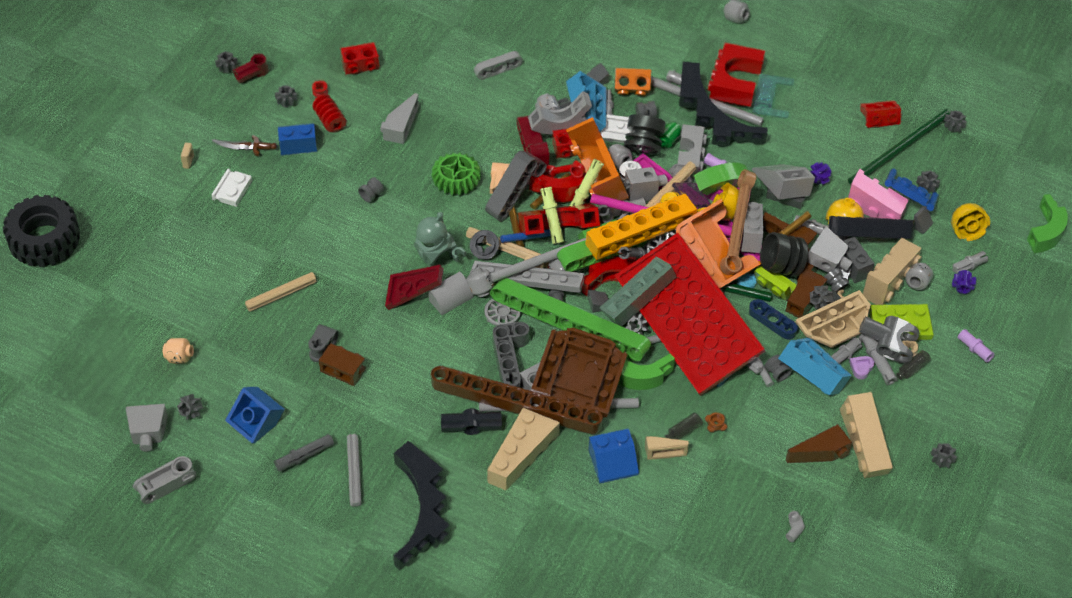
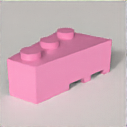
M859 169L851 184L848 198L854 199L862 207L863 214L872 218L902 219L909 200L891 188L886 189L878 184L879 181L877 179H870L864 175L863 170Z

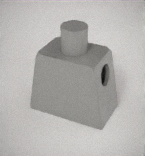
M652 167L626 170L624 187L629 196L627 201L636 200L641 197L645 201L651 200L658 193L659 187L665 186L668 183L666 175L657 176Z
M825 227L809 250L807 262L828 273L834 270L837 265L847 271L852 264L851 260L843 256L848 249V245L829 228Z
M165 404L126 407L133 444H140V450L142 451L152 450V443H158L163 440L168 416Z

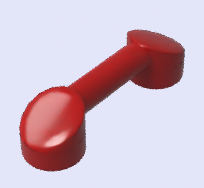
M575 160L573 164L559 167L549 165L546 167L543 175L555 178L557 174L570 172L571 175L579 178L584 174L585 168L579 161Z

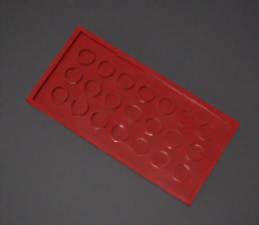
M677 232L614 276L623 287L655 257L662 259L672 266L676 278L639 311L701 396L763 354L765 349Z

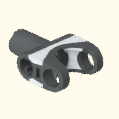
M865 316L859 328L860 333L878 340L876 346L878 354L901 363H907L912 360L913 352L901 340L916 341L920 332L914 325L895 316L886 317L884 324Z

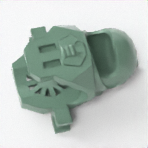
M438 212L437 217L424 218L418 224L414 247L421 259L429 267L433 266L437 258L445 251H448L449 256L453 257L456 262L459 261L458 253H461L464 257L466 256V251L462 247H457L453 236L447 231L443 222L442 212ZM422 242L434 243L435 245L433 247H426Z

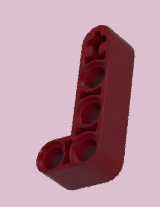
M528 116L517 117L516 124L523 150L533 154L549 166L547 142H543L539 132L531 130Z

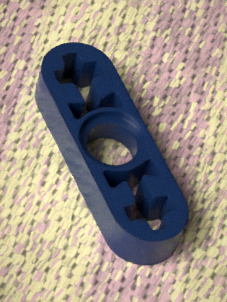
M755 299L750 302L749 314L751 317L784 339L790 340L796 336L798 327L794 321L763 300ZM768 317H776L778 321L771 322L768 320Z

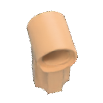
M492 163L491 194H493L509 164Z

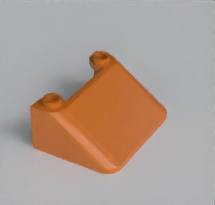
M722 198L681 222L676 228V233L680 234L719 288L761 265L760 261L754 256L746 255L740 258L742 267L738 272L733 275H726L722 272L720 261L727 256L729 242L717 223L726 215V207L723 204ZM727 259L728 267L731 270H735L734 262Z

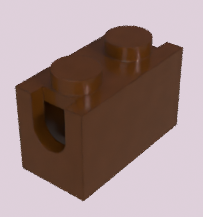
M330 343L319 359L320 372L355 386L366 370V366H363L365 358L358 353L346 350L342 346Z

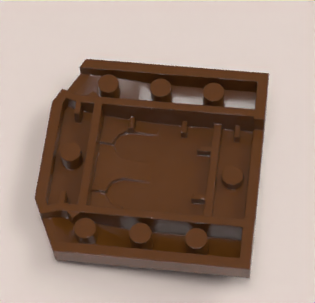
M567 328L564 331H556L554 329L549 336L531 391L597 409L602 413L603 417H607L627 354L625 352L622 353L610 339L576 328Z

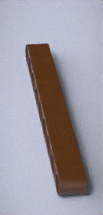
M436 366L431 371V384L437 391L518 414L525 408L560 422V426L588 434H597L602 428L603 416L597 409L444 366ZM570 415H576V416H578V417L573 418V417H570ZM595 420L597 421V423H591L589 421Z

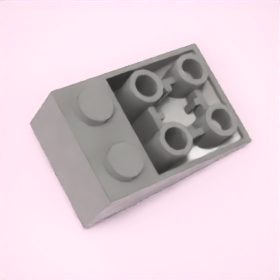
M781 164L752 168V171L756 173L758 178L778 199L785 200L787 198L810 196L815 177L806 167Z

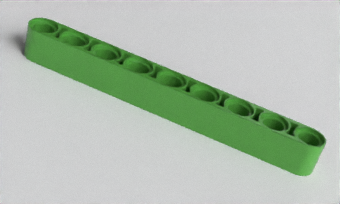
M508 278L499 280L490 291V295L495 301L559 329L576 328L610 339L622 353L625 352L627 354V358L634 361L642 360L651 347L650 340L643 335Z

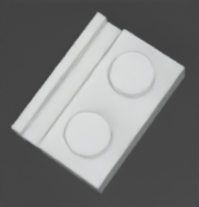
M606 114V127L601 132L603 140L624 143L627 140L625 134L634 133L627 129L629 117Z
M227 169L212 193V200L218 199L222 203L237 207L252 182V176L237 171L231 172L230 169Z

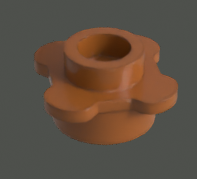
M714 412L705 417L709 432L725 431L727 429L723 414Z

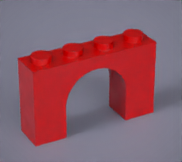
M725 43L723 49H719L718 59H716L714 67L715 70H713L711 80L709 81L708 91H710V99L751 107L756 82L737 79L728 73L731 71H745L760 75L765 51Z
M591 203L556 208L560 227L579 226L586 228L600 226L598 207ZM545 210L518 212L520 231L523 234L544 233V229L549 228Z

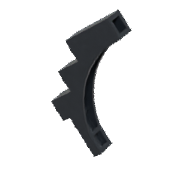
M682 63L679 106L696 108L695 126L713 127L712 145L720 147L730 146V140L753 142L756 144L766 143L768 128L748 126L723 113L711 101L701 81L700 63Z
M409 440L394 452V462L412 482L419 498L420 512L417 525L410 540L393 555L394 566L399 570L409 566L420 552L423 553L428 549L430 544L437 548L439 545L445 544L451 535L450 524L440 517L447 509V496L437 489L444 481V470Z

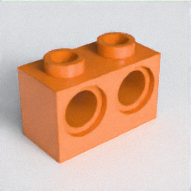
M616 68L614 92H618L619 95H628L631 92L636 93L637 96H646V93H650L651 70ZM621 78H626L629 81V84L626 86L620 85L619 80ZM638 79H644L646 81V85L644 87H640L637 85L636 81Z

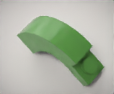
M725 163L705 169L695 174L694 177L699 191L709 195L721 189L726 183L738 187L739 175L744 169L747 170V167L742 163Z
M1051 194L1043 195L1039 206L1048 223L1031 228L1027 238L1034 254L1055 247L1061 240L1068 222L1065 206L1058 207Z
M668 354L650 365H637L626 358L618 385L633 390H648L659 387L663 384L664 376L669 375L673 371L675 358Z

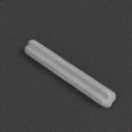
M349 434L347 436L350 505L355 507L361 505L358 436L356 434Z

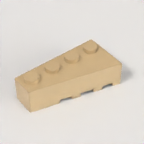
M901 238L891 249L889 255L886 254L881 264L878 263L875 266L874 272L870 271L868 273L863 291L865 298L876 305L889 303L894 296V291L901 288L904 282L903 279L906 278V273L911 266L920 262L922 257L919 255L922 248Z
M523 408L488 468V483L507 490L523 474V470L528 465H531L541 452L548 448L552 440L559 436L560 422Z

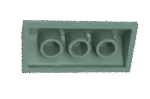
M655 257L600 307L601 311L614 324L622 327L676 278L672 266L662 259Z

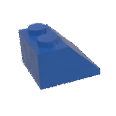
M314 123L278 126L281 155L317 152Z
M243 387L225 421L253 444L276 426L285 409L259 387Z
M629 429L589 437L588 450L599 484L639 475L635 446Z

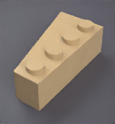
M872 392L850 395L841 406L840 412L858 459L859 470L863 473L864 478L886 475L893 467Z

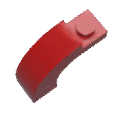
M586 172L579 178L573 175L565 178H552L546 175H541L540 177L531 176L529 190L541 193L540 189L552 187L555 202L572 201L575 191L579 189Z
M615 256L590 265L589 275L585 276L582 286V293L587 296L588 290H596L605 282L618 281L614 275L636 260L622 259Z

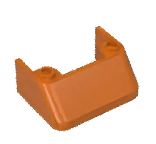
M592 117L566 129L573 143L570 148L574 156L578 155L586 173L593 159H597L604 164L594 184L591 185L592 189L589 190L591 196L596 194L621 201L628 199L629 196L594 118Z

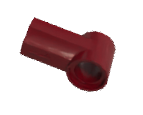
M261 53L254 54L250 62L233 69L236 80L242 83L254 76H265L269 71L265 55Z

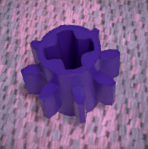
M817 162L811 165L812 170L810 172L815 177V184L823 185L830 181L828 177L831 176L832 172L827 164Z
M968 270L959 271L958 274H954V279H952V287H956V290L962 294L974 290L976 285V277H972V273Z

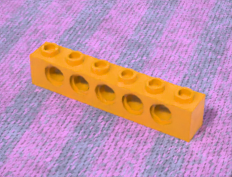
M686 194L675 196L665 202L657 203L647 209H642L619 220L591 229L586 232L585 244L595 259L598 260L618 252L621 247L628 248L676 229L681 222L695 215L697 208Z

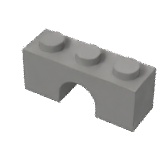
M683 124L680 150H687V152L679 151L677 164L683 168L689 161L693 162L696 165V170L690 177L695 179L694 175L701 172L703 168V161H700V158L704 159L705 148H702V145H706L707 135L703 134L704 127Z
M750 202L748 203L742 234V251L760 253L763 238V204Z

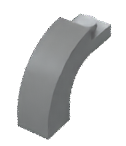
M582 91L569 106L559 110H550L538 106L528 116L531 130L543 134H552V130L567 129L585 121V113L592 107L589 94Z

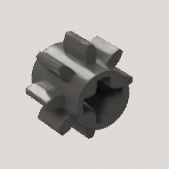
M226 51L217 55L218 60H215L216 67H219V71L224 73L232 72L236 68L235 65L238 64L237 57H234L233 53Z
M288 85L279 87V92H275L277 104H281L283 107L294 105L293 100H297L295 88H291Z
M957 110L950 111V115H945L944 127H947L951 132H960L961 128L966 126V116Z
M922 171L921 176L917 177L916 183L919 184L918 187H923L930 193L935 192V189L939 187L940 180H937L938 174L935 172Z
M814 286V291L809 293L810 303L815 305V309H820L833 302V292L828 290V286Z
M194 394L181 397V402L177 405L179 415L186 416V420L199 417V411L203 409L201 399L194 398Z
M938 443L937 447L932 448L931 455H933L932 462H935L939 468H950L951 462L955 463L957 458L954 455L956 448H952L949 443Z

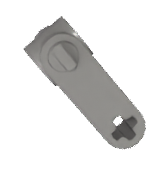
M180 456L137 479L133 484V488L141 495L142 503L149 504L193 481L196 472L193 469L191 460L188 457Z

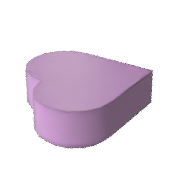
M869 356L850 358L849 361L853 374L858 379L867 378L869 372L874 367V360Z

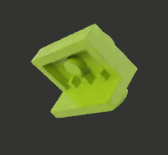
M758 266L754 271L758 284L768 288L774 295L786 301L796 287L795 283L780 273L768 272L761 266Z

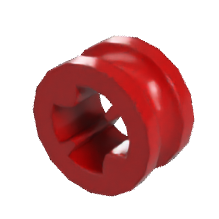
M321 80L315 81L312 84L313 95L318 97L328 94L327 83Z

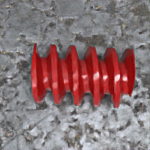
M323 94L314 100L313 110L328 132H338L346 126V118L330 95Z

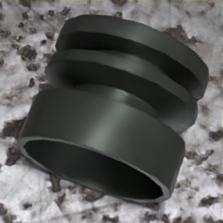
M630 115L627 129L634 133L625 134L627 140L624 141L623 146L640 154H660L661 147L659 145H662V140L655 136L664 135L666 122L648 115Z
M776 232L769 233L766 236L760 251L762 268L768 272L781 273L792 277L799 276L802 273L808 258V246L805 239Z

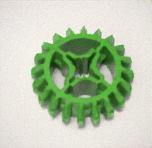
M452 152L451 155H448L446 153L445 157L440 156L439 160L435 161L432 168V179L435 187H438L439 191L443 190L445 194L451 193L453 196L454 193H457L460 196L461 193H465L467 195L468 190L473 191L474 187H477L478 182H480L481 169L478 161H475L473 157H469L468 154L462 155L461 152L459 154Z

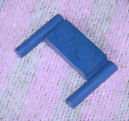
M890 170L885 186H892V188L923 206H927L928 211L934 210L939 197L938 193L934 192L931 195L925 188L913 185L905 177L901 178L898 176L895 179L897 170Z

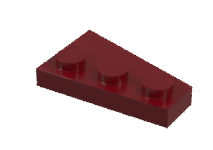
M436 265L391 274L385 307L390 310L441 285L443 267Z

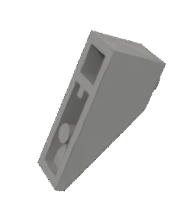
M417 93L413 94L388 114L386 121L382 122L381 132H383V140L401 144L405 143L419 107V95Z

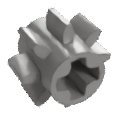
M635 314L627 321L628 324L625 327L640 335H643L642 331H649L647 321L643 318L642 314L638 317ZM635 321H638V325H640L639 328H636L637 325L635 324Z

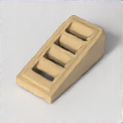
M647 436L645 439L647 460L686 456L688 453L689 443L685 440Z

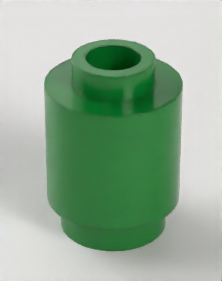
M670 122L666 124L664 135L657 136L662 140L661 147L670 148L679 138L681 128L677 123Z

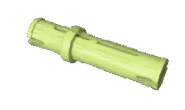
M593 159L569 206L582 205L589 198L591 185L594 184L604 166L601 161Z
M552 187L540 189L544 203L542 207L546 212L552 244L564 242L556 209L558 205L555 203Z

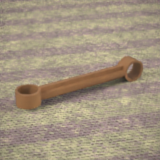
M746 169L740 173L737 182L740 189L727 256L720 261V268L726 275H733L742 267V261L738 255L750 190L756 181V173ZM727 259L734 262L735 270H731L728 267Z

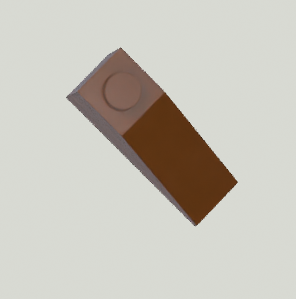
M837 424L788 449L786 462H829L838 458L843 459L849 454L852 441Z

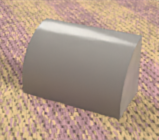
M460 271L442 281L441 285L428 291L430 303L441 315L473 298L467 280Z

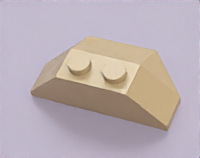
M858 290L796 319L795 322L806 337L832 348L861 334L859 328L864 317H868L871 304L862 292Z

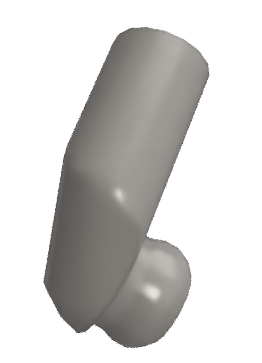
M792 511L788 515L791 529L785 537L790 542H794L805 528L803 519L797 511Z

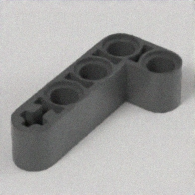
M522 150L517 152L487 202L485 211L498 221H504L530 177H540L543 175L547 167L546 163L531 153Z
M524 322L500 324L493 328V348L501 383L519 388L521 378L514 348L524 347L529 342V326Z

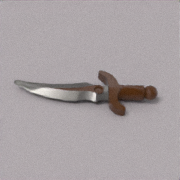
M252 135L254 142L212 139L216 144L226 148L253 149V153L256 156H260L259 149H277L276 143L259 142L258 137Z

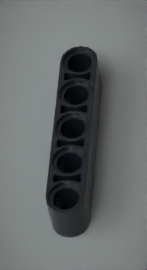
M829 216L828 228L837 236L913 239L915 220Z

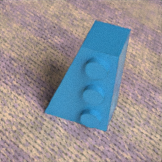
M579 71L566 81L571 103L582 91L588 93L592 107L585 113L586 120L593 117L599 131L606 127V87Z
M811 338L790 340L778 358L827 395L839 394L852 376Z

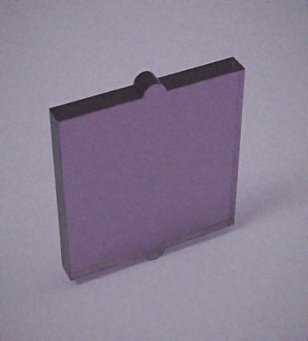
M683 181L682 183L672 184L675 191L680 195L686 194L695 207L700 209L701 207L711 205L705 195L699 191L696 183H685Z

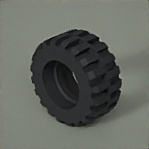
M36 195L31 199H23L22 203L18 202L14 205V209H10L3 222V232L14 258L24 264L27 262L29 266L34 267L35 265L45 267L47 264L51 266L59 260L60 262L65 260L67 255L70 256L74 252L73 248L76 249L80 239V229L73 208L66 201H61V198L55 196L52 198L50 195H44L43 197ZM41 226L55 227L45 235H28L32 230Z

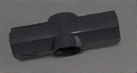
M470 408L462 413L441 414V432L463 431L467 435H476L481 430H502L501 412H479L477 409Z

